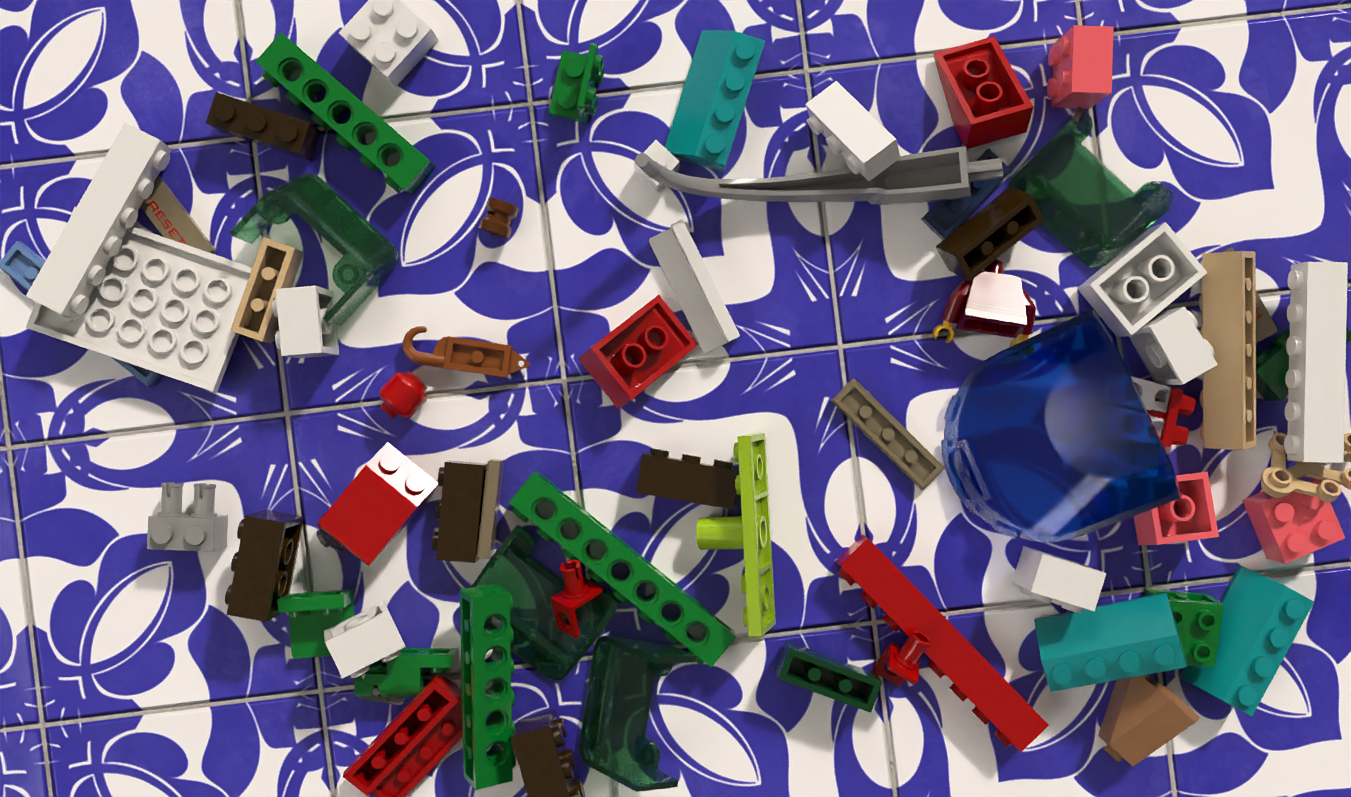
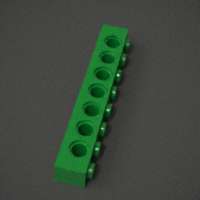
M537 470L531 474L509 501L514 507L511 511L519 519L526 523L528 520H531L539 527L537 533L550 543L555 540L563 546L562 553L568 559L580 560L589 568L587 573L600 584L606 581L614 588L612 593L615 597L625 604L630 601L638 607L637 614L651 625L654 621L664 629L662 634L673 644L677 645L681 642L689 649L687 654L699 665L705 662L712 668L736 638L733 629ZM545 500L552 503L554 506L552 517L546 518L539 514L537 507L540 501ZM567 521L575 522L580 529L579 535L574 538L567 537L562 530L563 523ZM591 542H599L604 546L605 554L602 557L594 558L589 555L587 545ZM618 562H623L629 566L630 574L625 578H618L613 574L612 566ZM642 583H650L655 588V593L650 598H643L637 593V587ZM666 604H676L680 608L679 615L675 618L665 617L662 613V608ZM693 624H700L705 628V633L700 638H692L687 634L688 628Z

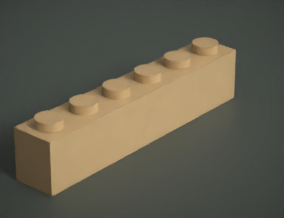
M1255 252L1202 253L1200 264L1208 273L1201 278L1202 294L1199 297V308L1203 312V325L1199 333L1213 347L1215 352L1213 357L1218 365L1201 374L1203 376V390L1200 393V405L1203 408V422L1200 426V437L1203 440L1204 448L1230 450L1255 448Z

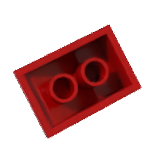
M995 36L934 53V61L953 125L967 149L1027 132L1033 105Z
M657 295L588 349L578 360L619 409L635 398L699 344L661 296Z
M387 442L364 466L317 525L369 567L429 501L439 483Z

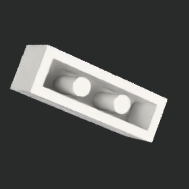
M837 81L805 104L809 114L807 119L809 127L816 135L823 134L830 149L836 155L841 153L845 157L848 167L854 174L861 173L870 181L900 159L896 138Z

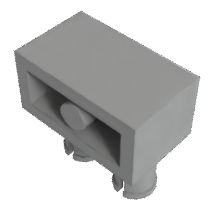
M161 483V511L157 512V515L148 516L147 549L214 552L227 547L228 515L214 513L216 484H194L193 513L185 514V512H182L184 483Z

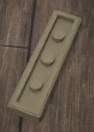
M852 378L830 400L920 490H924L945 469L855 378Z

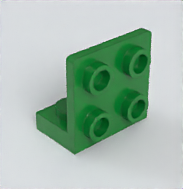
M590 44L588 56L562 50L549 109L550 116L587 124L589 115H595L598 103L595 86L596 83L602 84L605 71L603 56L599 55L598 44Z
M1144 588L1143 597L1167 592L1185 653L1186 665L1213 668L1216 662L1224 605L1209 594Z
M353 589L289 593L277 599L278 613L289 612L291 654L294 659L331 656L325 643L324 630L355 616Z

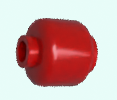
M410 371L406 374L396 372L379 390V397L383 401L380 408L393 419L398 415L404 419H410L427 401L425 390L428 387Z

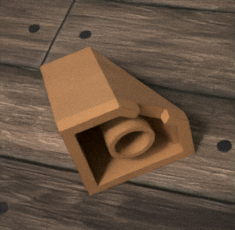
M1150 674L1116 680L1098 736L1107 744L1103 749L1118 763L1124 759L1131 766H1135L1196 723L1200 718L1168 688L1163 687L1153 678L1149 679Z

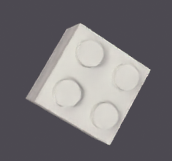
M368 0L339 32L354 50L395 87L438 41L432 28L401 0Z
M319 286L276 289V298H273L272 308L275 317H278L279 331H276L275 342L277 349L281 350V356L311 358L339 355L334 291Z
M1185 307L1161 311L1132 336H1129L1155 383L1162 385H1184L1218 365L1213 357L1215 355L1213 347L1207 340L1202 338L1197 329V319Z
M1023 546L1012 582L1022 587L1021 593L1029 595L1032 599L1050 604L1051 601L1061 605L1064 609L1081 614L1083 608L1095 612L1106 573L1081 563Z
M384 601L324 630L326 646L342 679L349 675L351 678H356L366 673L370 669V664L380 659L382 662L390 661L401 654L400 649L406 647Z

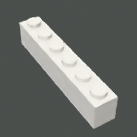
M124 123L25 297L74 320L86 310L89 304V296L94 287L103 280L106 273L105 268L111 257L119 252L125 232L136 222L141 204L153 192L154 181L160 171H163L169 164L172 149L161 140Z
M1303 262L1291 265V271L1287 280L1288 287L1291 289L1290 304L1287 308V319L1290 322V337L1286 342V351L1289 355V370L1285 377L1288 387V403L1285 406L1288 432L1284 440V449L1287 453L1288 461L1344 463L1348 262Z

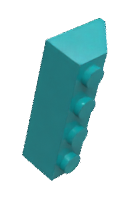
M702 30L665 144V148L674 157L724 173L762 55L765 40L737 31Z
M1239 565L1219 601L1224 605L1215 666L1213 668L1187 666V668L1182 669L1179 677L1238 710L1253 716L1312 608L1314 601L1283 584Z
M1167 592L1096 606L1095 612L1083 609L1081 614L1071 611L1034 619L1041 662L1050 692L1187 668L1185 653Z

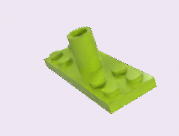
M752 433L737 436L738 442H735L733 447L734 460L739 462V475L735 479V488L737 495H741L742 516L700 517L696 525V540L700 550L744 549L745 574H742L741 590L743 594H746L747 607L743 609L744 627H748L749 637H762L776 625L766 438L765 433Z

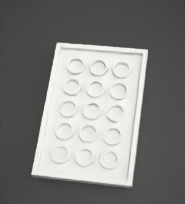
M132 226L125 232L119 252L111 257L108 262L103 280L91 292L88 307L82 314L78 315L76 320L63 316L37 302L33 307L25 328L217 393L240 335L230 330L252 267Z

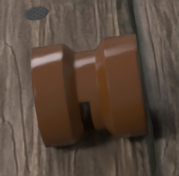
M489 197L486 204L488 213L486 217L481 219L478 228L495 236L509 239L512 232L510 227L511 220L517 217L519 208L508 202Z

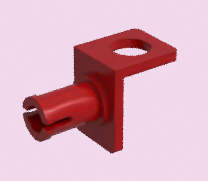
M578 560L565 561L567 569L565 564L562 563L560 565L565 589L550 597L558 629L576 639L580 637V631L575 610L603 593V587L587 578H583L581 563ZM562 613L568 618L570 626L564 621Z
M914 630L911 633L912 635L902 648L891 642L874 665L873 672L897 686H900L904 680L916 684L919 680V658L927 647L931 645L929 637L919 630Z

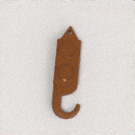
M425 326L411 328L403 339L405 356L410 361L419 365L509 378V374L531 366L527 360L513 350L511 345L451 336L441 338L437 342L433 353L417 351L414 349L412 341L415 335L427 331ZM520 361H524L522 367L519 366Z

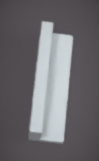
M683 219L671 224L670 229L650 238V246L703 353H708L740 337Z

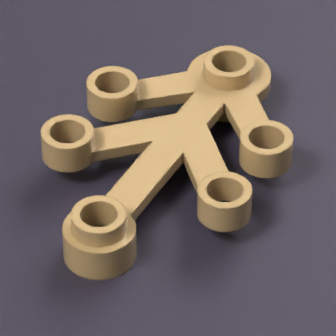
M1275 433L1270 439L1268 447L1271 450V467L1266 468L1261 475V487L1266 494L1275 498H1282L1294 491L1318 497L1324 502L1331 503L1341 494L1342 489L1340 485L1351 490V468L1341 472L1324 468V466L1330 463L1295 461L1294 466L1286 469L1284 440L1287 435ZM1351 433L1344 434V461L1351 462ZM1306 476L1323 481L1320 485L1300 480V478Z

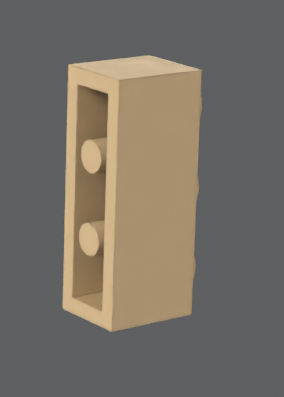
M263 237L230 331L262 342L273 343L279 324L278 317L276 318L273 313L272 301L273 298H276V289L292 288L304 254L303 251Z

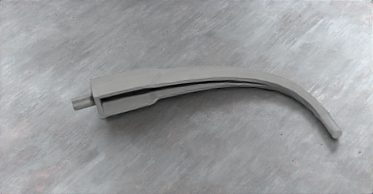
M966 146L900 156L899 160L870 181L861 173L854 174L850 168L772 178L707 179L686 176L669 170L652 160L645 153H640L635 158V164L646 172L650 178L677 191L720 199L759 202L868 201L874 205L934 202L972 198L971 182L1003 178L1002 158L969 162Z

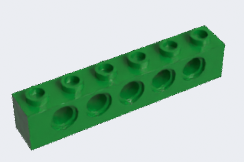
M280 32L255 61L264 69L261 73L262 77L275 88L282 84L289 90L285 96L300 109L304 105L314 112L310 116L312 120L324 130L329 126L338 133L335 139L347 150L351 151L355 147L363 155L359 160L370 170L375 172L379 168L387 175L383 181L397 193L404 189L408 194L412 195L436 167L427 157L283 33ZM296 69H301L299 79L290 81L291 73ZM320 90H326L324 100L315 103V94ZM344 111H351L349 121L339 124V115ZM371 131L375 132L376 138L374 142L370 145H363L364 135ZM395 152L400 153L399 163L392 167L387 166L388 156Z
M497 583L459 589L464 778L475 790L513 781L512 768L516 765L511 735L515 729L512 720V706L515 703V696L511 688V675L514 674L511 644L514 641V633L510 625L513 599L510 592ZM492 617L491 623L484 628L486 620ZM493 649L491 655L485 659L486 653ZM491 681H493L492 686L489 689L485 690L486 686ZM493 713V716L486 721L487 717ZM492 744H494L493 747H492L489 751H487L488 748H489Z

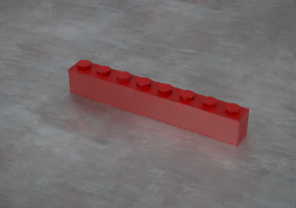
M862 534L836 560L842 567L838 573L850 586L856 582L864 590L860 596L873 609L878 605L886 613L882 619L895 632L901 628L907 634L908 638L905 640V643L914 630H919L929 637L931 645L924 651L931 659L927 665L940 679L946 675L953 682L949 688L963 702L968 698L975 705L971 711L985 725L991 721L998 730L994 735L1007 748L1013 744L1022 752L1049 726L869 538Z

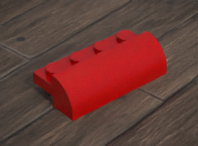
M436 675L343 772V778L366 796L373 793L376 797H406L463 737L462 693L459 692L458 685L442 675Z

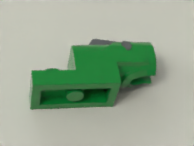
M458 648L400 649L401 654L387 661V664L382 661L374 662L369 665L370 669L366 673L354 678L355 696L360 697L362 700L402 705L407 697L417 695L426 686V668H429V671L433 673L448 672L449 668L454 667L458 662Z

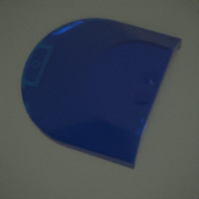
M1089 310L989 357L964 378L966 380L960 386L956 395L952 396L944 416V420H946L944 440H941V447L949 481L962 503L972 514H977L982 520L990 524L992 529L1015 539L1021 538L1040 543L1070 540L1182 497L1171 460L1117 346L1093 310Z

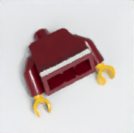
M996 259L970 281L963 280L951 293L941 317L943 323L934 328L933 337L936 340L939 330L946 328L949 334L945 343L951 342L954 338V332L951 327L953 323H956V329L1013 338L1010 341L1009 348L1016 355L1019 351V344L1024 342V354L1028 355L1034 349V344L1028 337L1033 332L1036 307L1026 290L1022 289L1021 279L1017 276L1005 275L1004 263Z

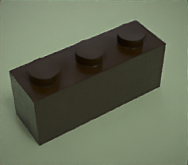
M218 92L215 93L206 120V124L219 132L308 161L312 160L321 132L310 122Z
M1009 187L935 247L949 271L970 281L1041 224L1044 218L1031 194Z
M650 448V454L643 453L636 493L733 509L736 492L735 479L739 475V470L732 468L733 462L714 459L713 465L700 463L701 457L682 454L681 459L669 457L670 451Z
M450 460L444 463V467L439 468L438 486L442 487L441 499H437L435 505V518L439 519V530L434 532L432 538V551H437L436 560L476 563L480 559L477 556L487 471L486 463Z

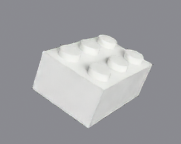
M1164 222L1150 227L1077 289L1118 338L1132 336L1208 272L1170 226Z

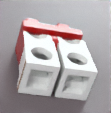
M1123 374L1107 375L1102 402L1137 409V412L1114 406H1101L1095 434L1166 447L1185 445L1187 443L1188 428L1176 426L1178 414L1191 416L1196 403L1194 398L1183 394V389L1172 388Z

